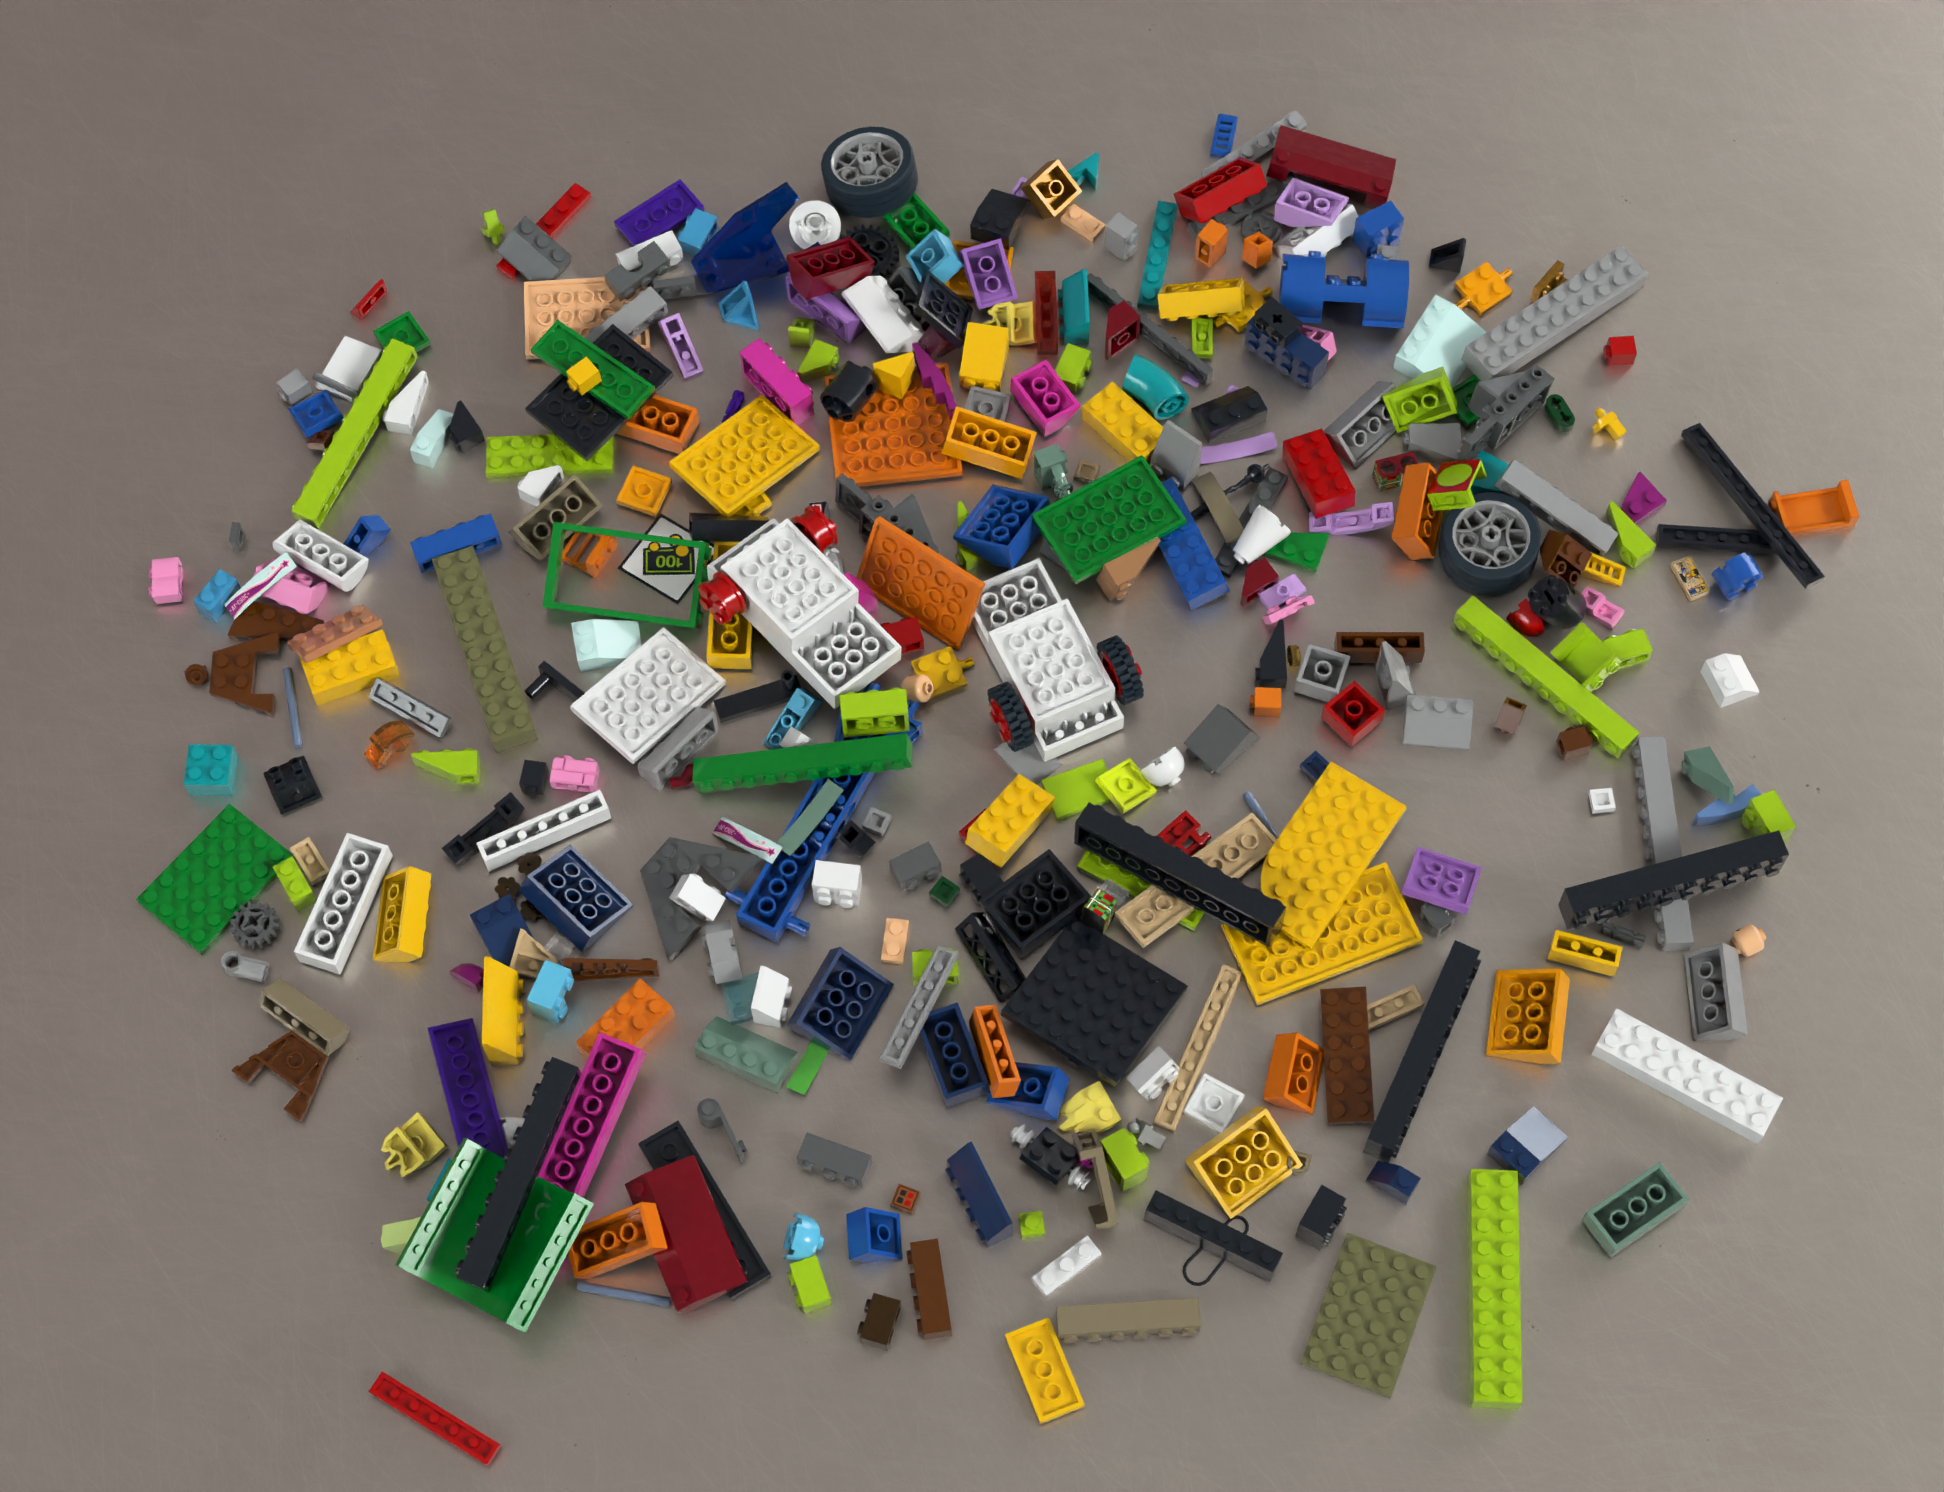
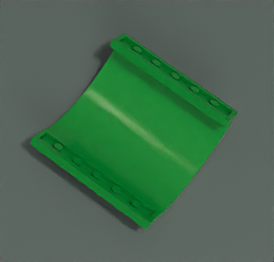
M464 1138L395 1265L526 1333L594 1203L537 1177L489 1291L485 1292L463 1283L457 1279L458 1274L455 1273L457 1265L467 1255L468 1251L465 1250L466 1244L470 1237L474 1238L477 1231L475 1228L476 1221L479 1215H484L487 1208L484 1206L485 1200L489 1193L494 1192L496 1184H494L495 1177L499 1170L503 1171L506 1162H503L504 1158Z

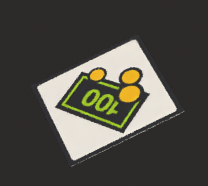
M661 513L645 532L648 535L691 540L687 528ZM639 540L617 569L674 603L679 604L694 585L699 548ZM712 543L709 544V547L712 548L711 560H707V565L713 560L714 544Z

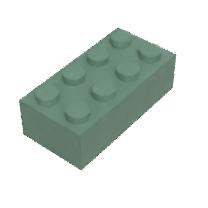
M1659 1162L1587 1211L1582 1221L1610 1258H1612L1684 1208L1689 1198L1661 1162Z

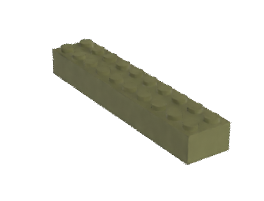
M470 546L433 558L432 561L496 753L538 740L474 547Z

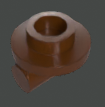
M190 665L184 671L185 678L192 685L203 684L207 679L208 673L206 665Z

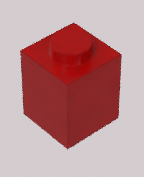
M1634 336L1609 337L1607 345L1603 347V355L1608 360V366L1630 365L1634 363L1637 355Z

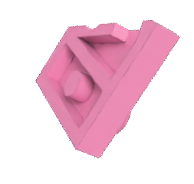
M1294 595L1285 600V605L1281 607L1275 605L1267 609L1268 614L1262 616L1265 625L1289 616L1304 606L1314 604L1312 596L1297 597V595Z

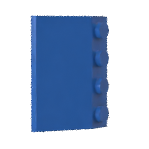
M992 484L955 532L953 539L990 563L1013 569L1041 532L1035 524L1032 514L1050 505L1049 497Z

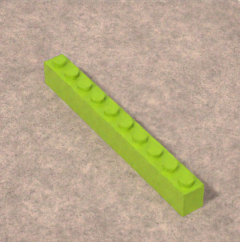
M393 338L384 347L379 362L377 361L373 366L372 374L369 379L367 378L364 381L361 393L355 397L349 413L345 414L343 424L339 430L335 431L333 441L324 450L319 465L314 467L311 479L303 486L300 498L293 503L291 512L296 521L302 520L319 530L383 419L384 411L388 410L390 402L395 398L418 356L414 347Z
M1475 596L1468 599L1456 611L1453 622H1455L1458 629L1467 632L1475 643L1485 647L1492 657L1498 658L1509 671L1515 672L1520 676L1526 685L1532 686L1537 690L1540 697L1549 700L1556 710L1567 715L1575 726H1585L1587 733L1591 734L1592 739L1602 744L1609 754L1620 758L1636 742L1640 732Z

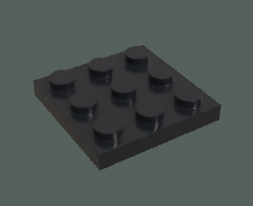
M927 270L922 274L913 310L920 318L927 321L934 330L946 337L948 342L960 348L965 342L967 324L971 320L973 308Z

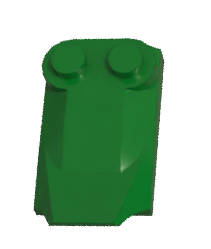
M915 192L902 207L882 215L886 222L906 243L910 251L934 229L946 237L950 235L949 229Z

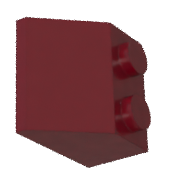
M1125 300L1119 304H1114L1108 311L1105 341V359L1107 361L1139 339L1141 316Z

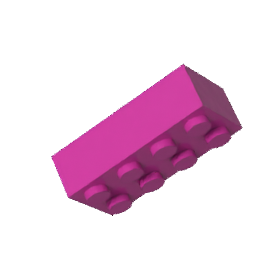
M758 338L740 351L743 375L790 420L799 426L814 415L812 389L800 381L798 374L794 370L790 371L787 368L783 358L777 357L768 343H764Z

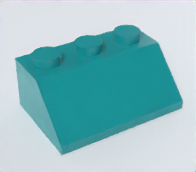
M1082 269L1062 281V289H1058V302H1062V307H1059V319H1063V324L1059 325L1060 337H1064V345H1067V343L1072 345L1089 344L1087 269Z

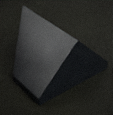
M1461 238L1431 249L1429 267L1460 273L1466 239Z

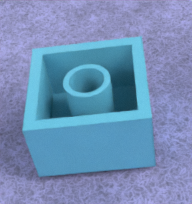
M936 229L930 232L906 255L920 282L922 274L929 270L945 284L964 266L950 239Z

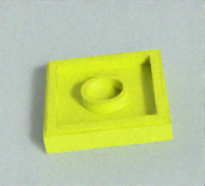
M1131 758L1111 768L1095 780L1121 814H1124L1157 792L1155 787L1144 778L1140 769Z

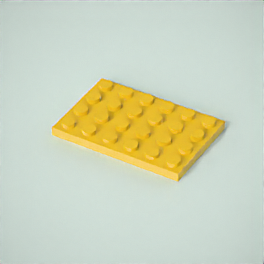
M760 395L669 461V467L723 516L729 517L817 453L820 445L765 396Z

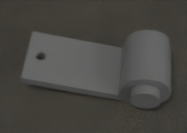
M711 1098L702 1100L697 1107L700 1123L709 1129L722 1125L740 1163H745L743 1152L746 1153L748 1151L742 1140L737 1142L719 1103Z

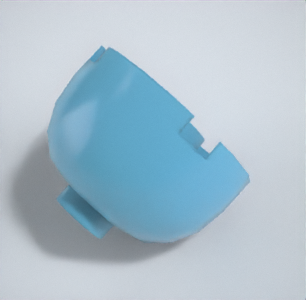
M795 1213L793 1217L797 1219L795 1223H789L783 1248L788 1249V1252L783 1254V1257L792 1261H800L814 1256L816 1250H821L824 1237L820 1236V1227L814 1219L800 1213Z

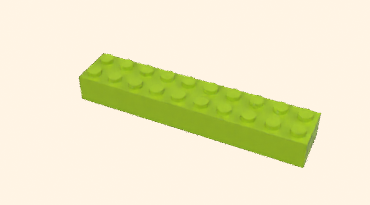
M1470 1169L1467 1176L1470 1407L1518 1410L1523 1403L1518 1171Z

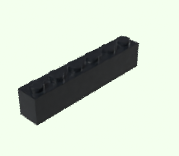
M1157 1190L1154 1192L1145 1210L1144 1220L1269 1282L1281 1261L1282 1252Z

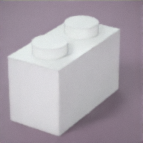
M694 873L682 875L669 897L703 922L713 921L726 899L720 894L721 891L714 886H708L699 875Z

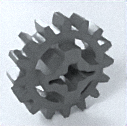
M257 900L255 905L248 901V907L245 908L240 905L241 911L233 912L236 919L230 920L231 925L234 926L230 928L232 934H235L233 936L237 942L240 941L243 947L248 944L250 949H253L255 944H258L261 949L263 948V942L271 944L269 938L277 937L274 930H280V926L277 923L280 921V918L276 915V910L270 908L267 902L262 906L260 900Z

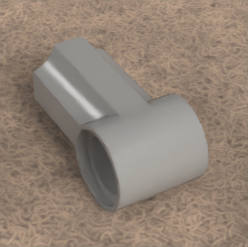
M235 951L226 952L221 958L222 967L230 977H243L260 982L266 979L269 967L268 962L241 956ZM232 961H237V962H238V964H237L235 967H233V968H229V967H228V964H229L230 962H232Z

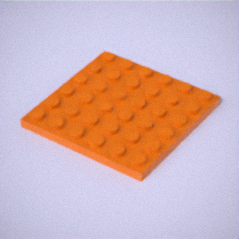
M948 363L936 364L952 391ZM916 366L915 377L902 399L877 390L853 422H844L829 416L836 480L843 473L848 478L853 479L858 487L963 476L961 460L941 453L951 423L945 402L936 404L932 388L923 389ZM836 375L824 376L825 389Z

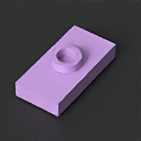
M1293 573L1261 592L1259 599L1267 609L1275 605L1281 607L1286 604V599L1294 595L1299 597L1306 593V588Z

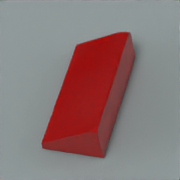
M380 279L350 311L352 315L360 320L367 315L387 293L384 280Z

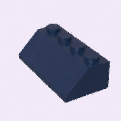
M971 1141L947 1159L948 1168L945 1169V1172L950 1182L954 1180L957 1186L955 1192L959 1201H964L967 1206L965 1212L969 1221H974L978 1228L975 1232L981 1243L985 1242L988 1248L1013 1236V1223Z

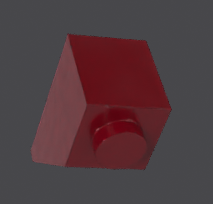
M1265 557L1259 561L1254 560L1247 566L1240 602L1242 607L1259 598L1261 592L1277 584L1279 581V575Z

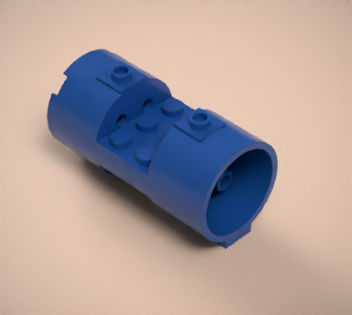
M1309 251L1308 254L1304 255L1283 254L1282 261L1286 266H1281L1280 304L1302 323L1321 324L1323 301L1362 303V326L1404 328L1409 290V261L1383 258L1384 255L1371 254V257H1366L1363 280L1359 276H1347V279H1340L1339 275H1327V278H1325V255H1321V251Z

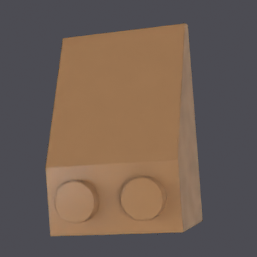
M1159 538L1103 565V569L1096 581L1109 602L1115 598L1120 600L1128 595L1129 589L1156 551L1161 541Z

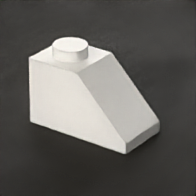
M556 465L529 472L518 483L517 489L520 499L536 507L540 505L556 490L563 480L562 467Z

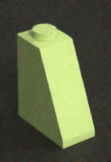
M421 1217L382 1225V1248L394 1253H402Z

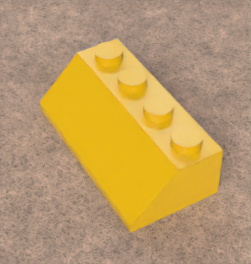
M1244 277L1163 285L1157 294L1160 319L1166 318V321L1178 320V317L1185 316L1187 319H1195L1199 315L1206 314L1207 317L1219 316V313L1237 315L1245 307Z
M408 866L383 877L373 953L374 961L410 962L421 958L424 949L423 938L426 930V913L429 907L428 896L431 888V873Z

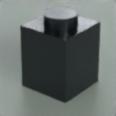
M524 760L519 785L521 791L526 795H544L549 774L546 762Z
M852 820L836 836L860 858L876 843Z

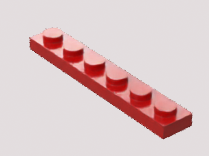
M574 183L536 225L553 238L589 201L591 193L577 183ZM504 258L496 265L497 270L512 280L520 273Z
M383 1371L368 1391L371 1395L487 1467L501 1448V1445Z

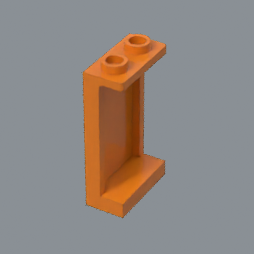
M1848 480L1840 481L1838 486L1834 488L1779 496L1778 491H1774L1768 500V507L1792 536L1855 527L1860 517Z

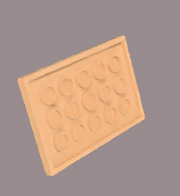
M605 277L524 282L526 359H539L531 353L530 349L557 319L582 337H585L592 328L600 326L609 315H614L626 302H631L640 291L646 290L648 286L639 288L631 298H625L620 302L605 284ZM649 327L633 339L647 352H651Z

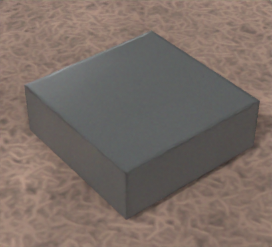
M232 522L229 543L233 551L242 550L245 533L239 522Z

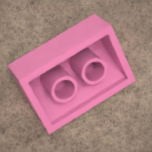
M278 557L257 566L254 576ZM297 565L296 568L278 580L260 596L276 600L280 605L295 608L299 613L308 614L318 608L332 584Z

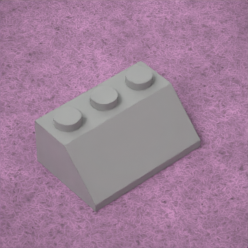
M1407 695L1404 705L1403 745L1469 751L1473 721V700Z

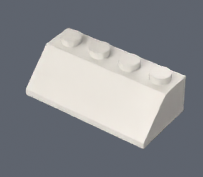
M1346 204L1332 226L1296 227L1274 243L1272 250L1281 259L1283 254L1304 255L1308 254L1309 251H1321V255L1326 256V252L1330 249L1340 246L1345 238L1353 236L1356 218L1359 216L1353 204Z
M867 276L844 290L841 294L886 353L912 352V343L916 342L919 345L927 335L922 329L921 324L910 314V310L903 305L899 296L889 287L886 279L882 276Z

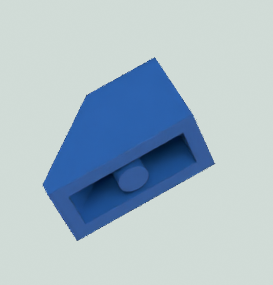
M379 515L361 516L343 544L365 556L383 543L391 529Z

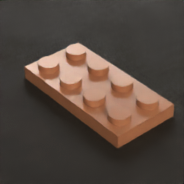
M364 604L357 605L342 615L334 616L324 624L314 626L310 631L295 635L287 643L289 649L307 664L383 626L381 618Z

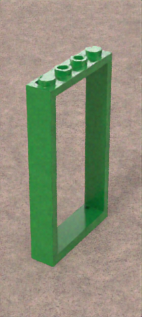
M554 522L542 607L698 628L699 624H702L703 612H700L701 604L699 600L701 596L698 586L708 581L706 566L707 560H711L712 548L709 547L710 543ZM565 531H577L699 548L689 621L556 603Z

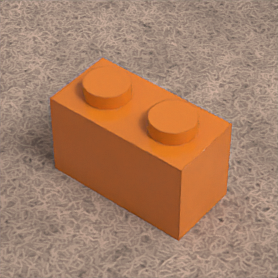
M1211 219L1197 235L1195 258L1209 268H1212L1226 253L1228 229L1222 223H1217Z

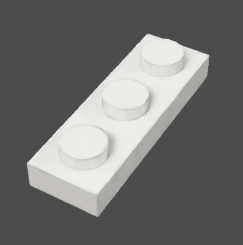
M1087 1235L1032 1277V1281L1047 1298L1100 1258L1102 1253Z

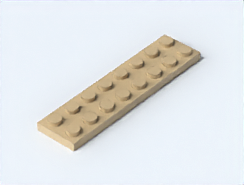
M1251 813L1192 857H1198L1210 867H1217L1227 876L1239 879L1265 860L1277 839ZM1151 885L1118 909L1114 916L1141 947L1144 948L1195 911L1196 908Z

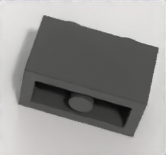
M929 841L889 861L890 870L902 891L907 888L909 890L913 889L920 882L926 879H934L942 872L941 862Z

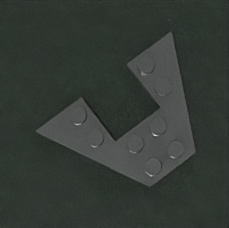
M672 837L666 840L642 867L640 872L667 958L672 961L701 929V926L669 898L681 876L692 873L696 874L703 867L729 892L733 893L761 861L758 856Z

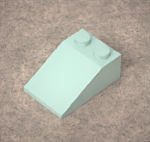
M590 619L571 623L580 672L618 666L642 646L638 621Z

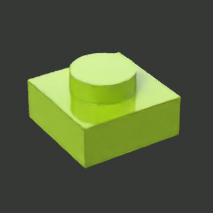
M1042 1210L1018 1214L1022 1239L1045 1236Z

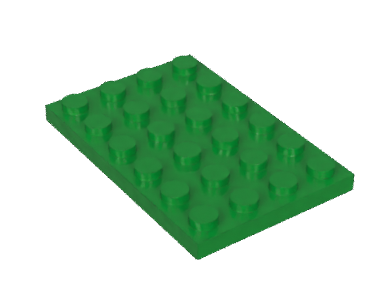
M1143 455L1032 514L1035 524L1075 584L1100 572L1104 564L1154 539H1160L1187 524L1186 518Z
M229 803L136 898V901L202 955L231 925L230 920L236 919L233 912H240V905L245 908L248 907V901L252 903L277 877L273 866L292 856L293 858L295 857Z

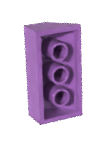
M791 275L785 277L788 300L847 345H850L865 331L864 323L844 300H839L832 292L806 300L793 287Z

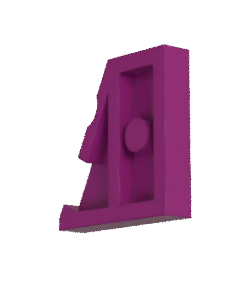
M1639 472L1620 509L1635 524H1638L1663 507L1667 500Z

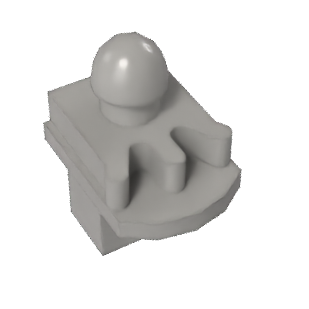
M1136 1118V1122H1129L1127 1124L1128 1131L1132 1132L1137 1142L1142 1145L1148 1143L1160 1149L1166 1139L1162 1134L1152 1130V1125L1139 1118Z

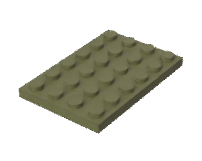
M1347 1233L1300 1364L1390 1399L1436 1266Z

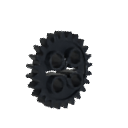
M862 224L860 230L854 226V232L846 230V236L840 235V239L851 237L875 261L871 276H882L887 280V274L893 275V269H897L900 253L897 241H894L893 235L888 236V230L881 233L880 226L873 230L871 224L868 229H865L864 224Z

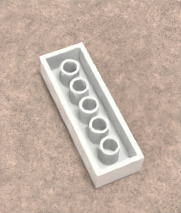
M349 833L346 834L294 950V954L299 962L341 975L393 855L387 845Z

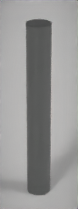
M315 372L313 375V380L355 399L360 394V392L318 372Z

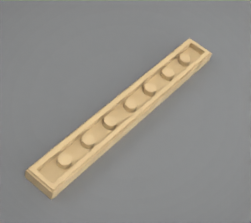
M1222 964L1178 1063V1066L1181 1068L1178 1071L1179 1075L1169 1084L1152 1125L1174 1133L1241 981L1242 971Z

